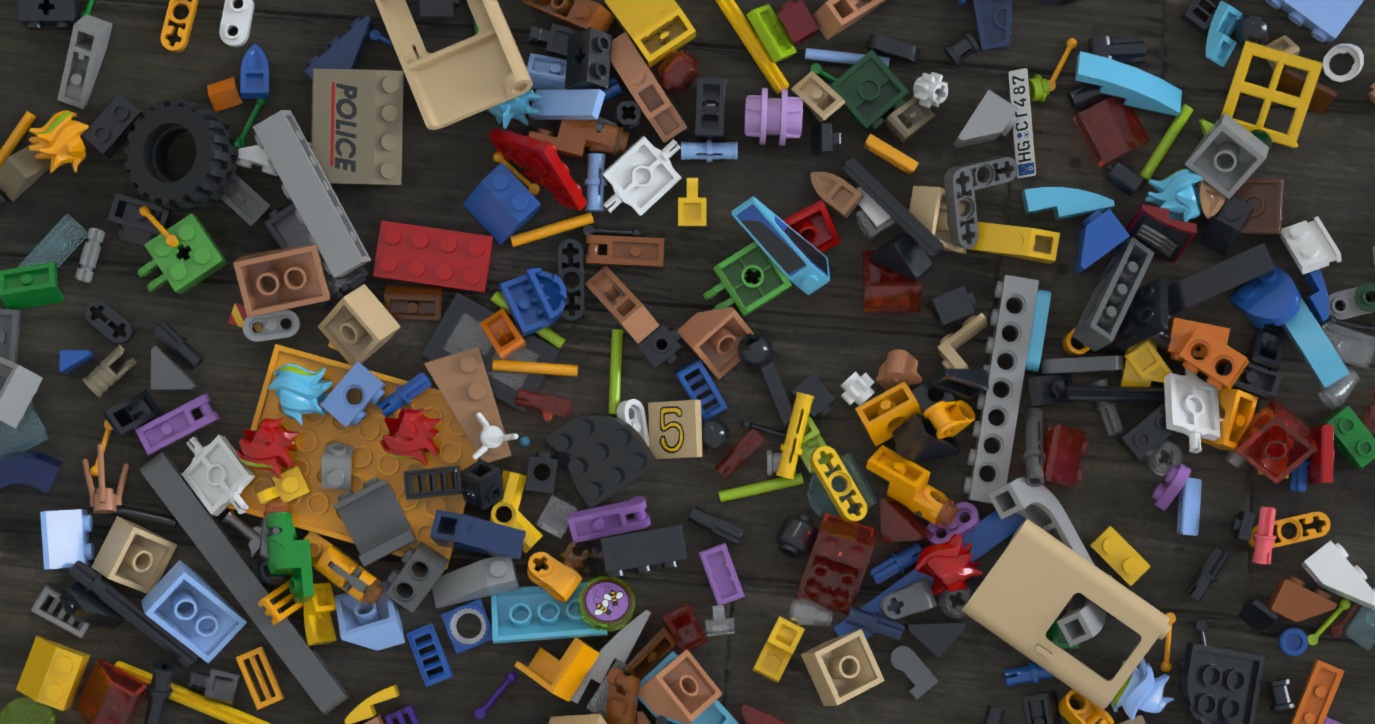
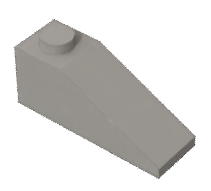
M87 14L74 23L58 101L83 110L86 108L107 50L113 23Z
M501 556L483 559L442 575L432 587L436 608L520 589L513 559Z

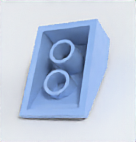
M181 560L141 600L144 613L208 664L247 623V620Z

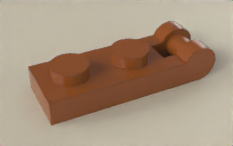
M586 235L585 244L588 245V255H585L584 264L663 267L665 239ZM599 245H607V255H599Z
M614 667L607 676L609 689L605 721L607 724H635L640 679L632 675L626 676L622 670Z

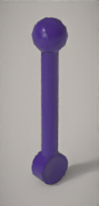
M509 672L506 677L507 679L483 707L475 710L474 715L477 719H483L488 708L509 684L517 681L518 676L515 672Z

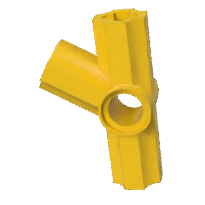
M503 470L502 485L504 497L494 503L490 522L526 531L522 550L527 553L543 537L518 511L527 476ZM502 506H507L512 511V518L506 523L501 522L497 518V511Z

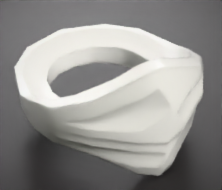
M1353 44L1334 46L1323 60L1325 75L1337 82L1353 79L1360 73L1364 65L1362 50ZM1348 52L1355 62L1351 70L1342 76L1334 74L1329 68L1330 59L1339 53L1345 54Z

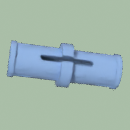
M707 140V142H681V160L706 159L707 162H712V159L738 160V142H712V140Z
M591 153L587 154L588 173L587 179H585V186H587L586 211L602 212L604 211V186H607V180L602 175L605 170L606 155Z

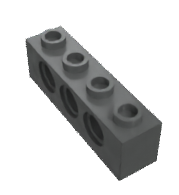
M1133 237L1114 248L1072 336L1094 352L1113 342L1154 255L1152 250Z

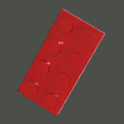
M381 221L373 277L485 293L494 238L492 236Z

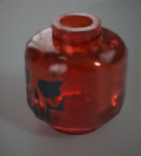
M683 49L680 52L671 51L658 68V73L662 77L660 83L671 92H674L675 89L683 92L688 90L699 76L698 60Z

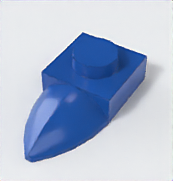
M253 44L248 49L242 60L240 75L241 99L270 98L268 60L257 44Z

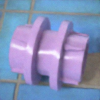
M762 88L761 95H747L744 134L746 136L759 137V145H765L766 135H779V145L785 146L786 138H800L802 133L803 99L800 97H789L788 89H782L781 99L768 98V88Z

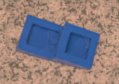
M1318 269L1303 274L1313 292V294L1304 298V301L1317 322L1320 323L1329 318V300L1321 270Z

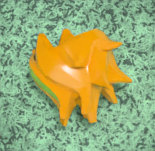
M70 111L55 113L42 128H30L29 132L36 135V137L29 138V141L35 144L29 146V150L41 152L35 155V159H51L50 173L66 163H71L73 170L77 173L78 165L86 157L85 146L80 136L85 133L84 131L89 126L72 120L73 117H76V113Z

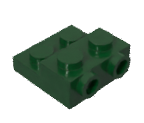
M873 50L869 51L830 85L844 99L845 103L843 105L847 108V112L864 131H867L869 128L873 131L878 129L886 120L883 116L891 109L894 112L907 102L905 97L909 93Z

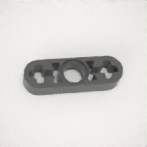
M1123 356L1041 360V375L1124 370Z

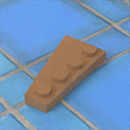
M479 347L424 363L476 451L483 445L480 435L484 429L476 417L477 412H480L485 417L490 426H497L505 434ZM503 441L502 445L498 448H489L486 453L480 456L481 460L491 463L512 456L508 441Z

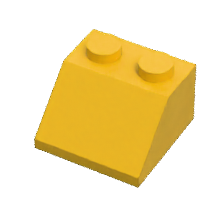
M36 636L16 690L37 702L61 711L71 709L91 655Z

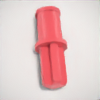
M1263 506L1260 508L1258 531L1253 533L1255 548L1252 562L1271 564L1273 540L1277 537L1273 535L1276 509L1273 507Z

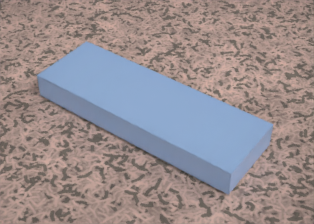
M600 89L536 90L535 94L541 95L542 99L533 100L531 107L539 109L540 112L529 114L528 116L534 120H598L605 93Z

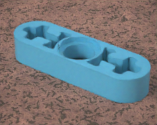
M1040 289L1037 291L1025 366L1027 371L1038 372L1051 291Z

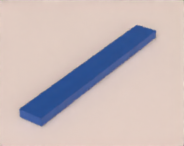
M994 510L979 521L978 526L973 531L962 537L963 547L969 542L973 544L969 553L972 554L971 561L974 562L1014 533L1025 518L1014 513L1001 519L998 512ZM913 569L859 609L873 614L879 612V616L888 618L882 614L879 606L880 600L884 595L928 578L932 589L935 578ZM890 599L891 604L887 606V609L897 613V607L900 606V602ZM848 617L833 627L838 636L858 629H862L866 639L873 635L870 634V630L850 623L847 624Z

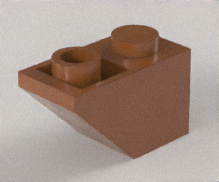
M1290 576L1288 580L1279 578L1266 607L1289 621L1299 622L1334 610L1337 604L1330 601V594L1319 589H1315L1312 592L1304 588L1305 582Z

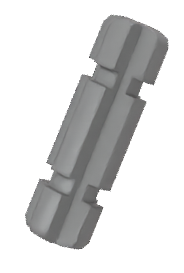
M90 228L87 238L89 240L85 242L79 262L81 267L77 269L75 276L78 281L85 283L92 281L94 274L92 268L96 267L101 250L99 245L100 242L103 243L105 232L101 229Z

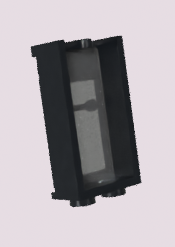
M293 201L285 209L279 207L268 215L269 220L264 222L282 249L312 245L309 240L310 233L306 225H303L295 214L297 208ZM318 249V252H319V255H320V259H321V263H322V260H323L324 258L322 257V255H321V253H320V251H319V249ZM322 264L330 300L319 302L320 305L326 309L372 276L365 266L362 265L342 277L334 278L333 275L327 273Z

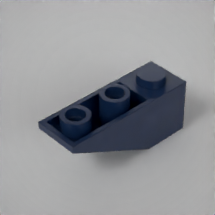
M366 15L364 18L358 17L348 27L350 31L343 37L340 35L335 37L328 44L327 47L329 49L323 55L317 54L306 64L308 68L304 72L311 80L312 69L357 68L369 32L373 26L371 18Z
M436 510L430 538L438 546L520 560L526 531L465 514Z

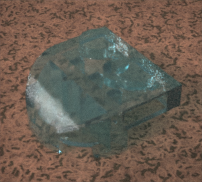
M851 452L840 457L864 498L867 508L877 503L875 495ZM827 465L830 471L824 474L828 477L833 472L838 471V469L835 467L831 470ZM814 473L811 477L809 490L807 491V498L811 508L820 517L834 520V522L843 521L816 473ZM834 477L832 479V488L836 492H843L846 488L844 479L841 477ZM851 491L844 497L839 498L841 502L847 499L850 504V508L847 509L849 514H857L856 511L859 509V506L857 504L852 505L848 500L850 496H853Z

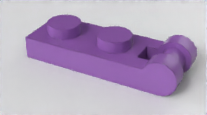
M208 394L201 395L136 429L135 431L147 454L152 455L220 420L217 411L213 412L209 404L211 399ZM199 408L203 417L196 420L192 411Z
M636 496L625 502L567 513L573 543L649 527L651 521L649 514L645 512L647 508L645 497ZM634 513L635 516L633 518L627 519L626 514Z

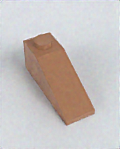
M829 0L812 17L819 30L828 40L887 0Z
M606 265L584 283L637 344L659 326L645 306Z

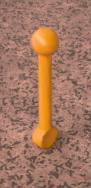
M1075 38L1067 40V48L1051 79L1048 80L1050 91L1055 89V81L1071 50L1077 47L1078 43Z
M500 152L494 153L493 160L497 163H503L515 177L528 187V191L533 196L539 193L540 188L537 184H531L504 159Z
M142 206L139 209L140 215L147 217L166 238L168 246H177L178 238L166 231L150 213L148 206Z
M107 420L104 422L106 430L101 443L103 445V455L111 430H113ZM96 459L95 465L90 469L92 476H98V459Z
M1173 613L1165 614L1170 618L1168 624L1171 625V628L1165 637L1164 661L1160 665L1163 672L1171 670L1169 657L1172 624L1176 621V616Z

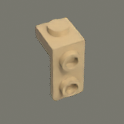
M983 313L977 317L975 315L969 317L962 324V328L955 334L949 333L940 341V345L937 348L944 360L941 364L945 369H968V365L958 355L956 350L987 327L988 323Z

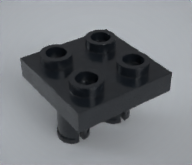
M1160 277L1137 289L1117 331L1116 345L1126 350L1146 339L1160 349H1164L1170 344L1171 338L1169 337H1171V334L1165 331L1168 329V322L1171 318V315H1169L1171 311L1168 309L1167 281Z

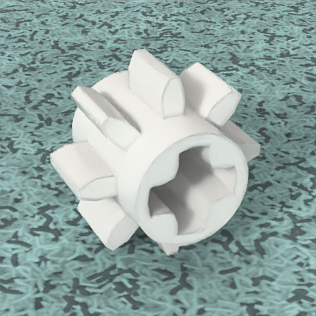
M934 72L931 74L923 73L922 77L915 81L913 91L914 97L920 99L919 105L930 108L931 105L939 107V104L945 101L948 95V83L942 81L943 75Z
M854 372L840 385L845 390L841 397L849 405L855 401L861 406L875 393L870 387L875 382L866 372L862 376Z

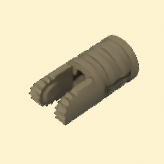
M121 345L102 360L100 365L96 366L87 377L82 379L99 398L137 363L131 357L116 371L110 366L123 354L125 349Z

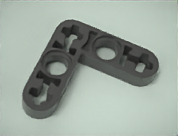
M996 156L953 166L947 170L944 176L949 234L954 246L966 249L975 246L978 241L979 231L974 190L1012 181L1016 177L1018 168L1013 158ZM980 167H983L985 177L979 182L977 172ZM1005 167V170H1003L1002 173L995 172V169ZM961 176V181H958L956 183V179L960 178ZM963 200L966 205L965 211L962 215H959L957 206ZM967 232V236L963 237L962 240V235Z

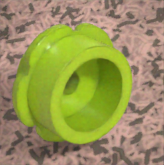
M1037 74L1035 78L1028 79L1030 100L1044 102L1046 96L1050 93V86L1047 79H1042L1041 75Z

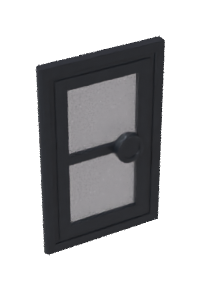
M458 291L421 355L433 361L479 347L494 396L525 413L547 374L493 371V359H503L499 356L479 323L496 312ZM531 333L523 336L527 345L505 360L553 364L561 349Z

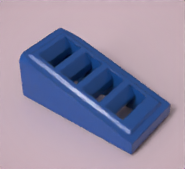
M696 357L673 371L690 400H697L696 396L710 389L711 393L700 399L701 406L713 399L717 400L716 404L706 410H703L701 407V419L703 422L728 408L699 358ZM698 369V374L688 380L685 379L684 376ZM704 379V384L694 390L690 388L693 384Z
M433 623L406 634L426 687L454 676ZM430 633L432 639L419 644L416 643V638ZM432 644L435 645V650L421 655L420 649ZM435 655L439 656L440 660L425 665V659ZM442 665L444 671L432 676L429 675V670Z

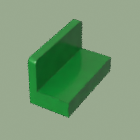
M48 262L1 270L0 298L5 307L11 310H21L62 303L63 295L58 288L57 267L55 263Z

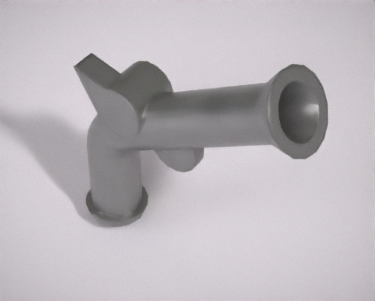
M232 509L222 522L230 524L250 540L249 548L253 557L260 548L261 527H250L236 516Z

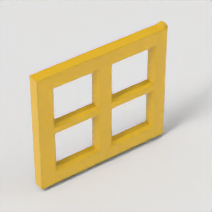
M1245 41L1221 116L1226 113L1232 118L1240 93L1264 99L1256 125L1237 119L1234 120L1249 132L1256 129L1265 131L1274 143L1291 148L1298 147L1297 139L1323 63ZM1252 56L1277 62L1268 88L1244 81ZM1284 65L1308 71L1300 97L1276 90ZM1271 102L1295 108L1287 134L1263 127Z

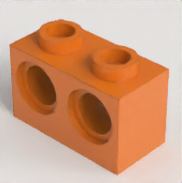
M1199 327L1179 354L1181 360L1184 361L1182 364L1184 368L1195 375L1199 371L1208 376L1206 381L1219 390L1222 387L1230 390L1249 363L1247 357ZM1198 347H1205L1208 349V354L1206 358L1196 360L1193 358V351ZM1228 362L1232 364V371L1225 376L1219 375L1217 373L1218 365Z

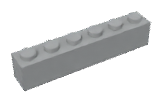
M281 110L253 126L256 132L254 137L261 149H265L269 156L268 164L271 170L276 175L278 174L283 182L282 190L288 199H292L297 208L295 214L298 220L303 225H306L310 233L309 240L311 244H317V248L324 258L322 264L327 273L333 275L334 278L342 277L371 261L291 110Z

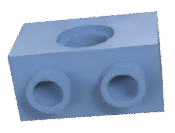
M357 361L320 405L345 427L350 428L352 425L357 427L367 415L364 412L371 403L376 405L386 392L383 389L386 384ZM354 389H360L363 394L362 401L359 404L352 405L348 399L349 393Z

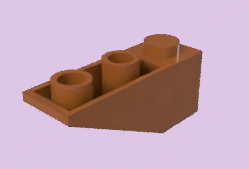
M523 0L524 4L570 28L580 31L592 27L607 33L615 18L601 4L592 0Z

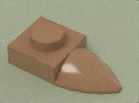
M812 172L810 174L811 182L817 194L828 206L845 218L851 214L864 198L861 192L834 174L827 172Z
M1203 179L1198 182L1196 191L1199 192L1202 211L1205 217L1210 219L1211 216H1214L1220 210L1226 197Z

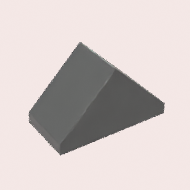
M155 345L151 349V390L196 391L200 387L161 347Z

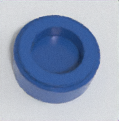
M1286 628L1278 636V647L1288 656H1299L1306 651L1308 638L1301 629Z

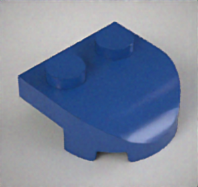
M1274 265L1276 269L1252 279L1229 297L1232 305L1246 315L1252 325L1257 328L1263 329L1264 325L1272 323L1276 326H1281L1291 320L1299 311L1298 302L1301 295L1292 278L1276 265Z
M541 268L528 269L525 275L501 283L499 286V290L522 337L553 325L560 318L566 304L567 291L563 281L556 274L552 275L544 272Z

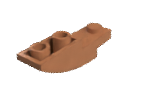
M626 31L613 39L610 61L662 141L665 143L688 128Z

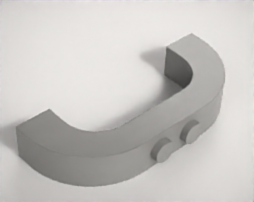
M1021 477L988 493L1001 519L1017 513L1025 519L1027 518L1094 565L1062 505L1044 485L1031 487L1026 484V477ZM1075 593L1068 602L1066 614L1057 621L1070 647L1097 635L1104 626L1106 611L1081 593Z

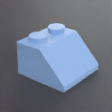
M87 509L40 512L44 570L70 568L78 560L86 566H91V560L95 558L94 545L89 541V532L93 530L92 516L88 515Z

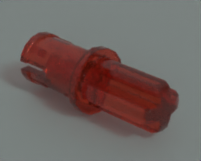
M522 388L517 390L516 394L518 396L515 397V406L538 410L539 414L547 412L568 417L571 413V401L548 396L547 392L539 394L523 390Z
M752 429L735 447L732 445V451L715 466V469L728 480L744 461L748 462L747 458L762 444L764 437L756 429Z

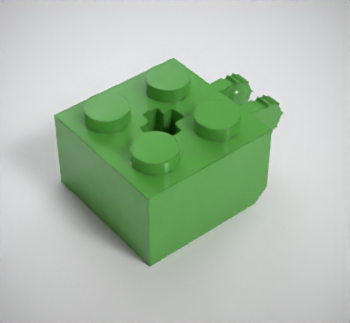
M191 213L166 230L170 235H175L178 238L177 246H168L166 238L162 234L145 244L153 260L140 268L137 273L141 278L149 275L159 267L163 274L148 284V290L150 292L155 291L169 282L175 292L182 294L229 263L199 218ZM191 248L192 251L188 253L190 258L188 260L183 257L181 258L182 251Z
M754 241L713 268L721 283L704 293L703 296L706 300L712 299L725 289L730 298L717 304L713 310L728 308L735 304L744 318L789 290L792 284ZM747 272L759 274L760 277L757 278V284L745 281Z

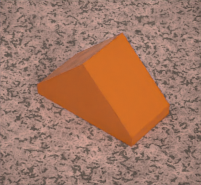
M503 308L479 323L503 360L527 345Z

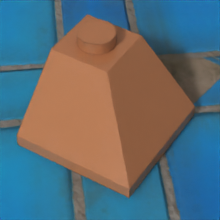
M733 307L698 312L676 331L718 380L741 361L737 353V347L741 338L750 333L754 335Z
M687 649L639 688V695L655 714L685 724L691 723L723 694Z

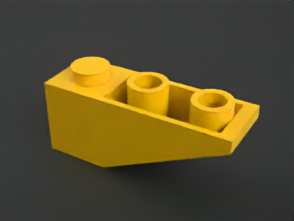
M978 222V241L974 247L968 249L1052 264L1056 261L1060 233L1028 227Z

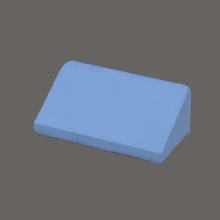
M530 53L527 71L533 82L531 89L568 90L565 89L567 60Z
M1188 478L1179 492L1178 535L1197 536L1199 534L1202 481L1200 479Z

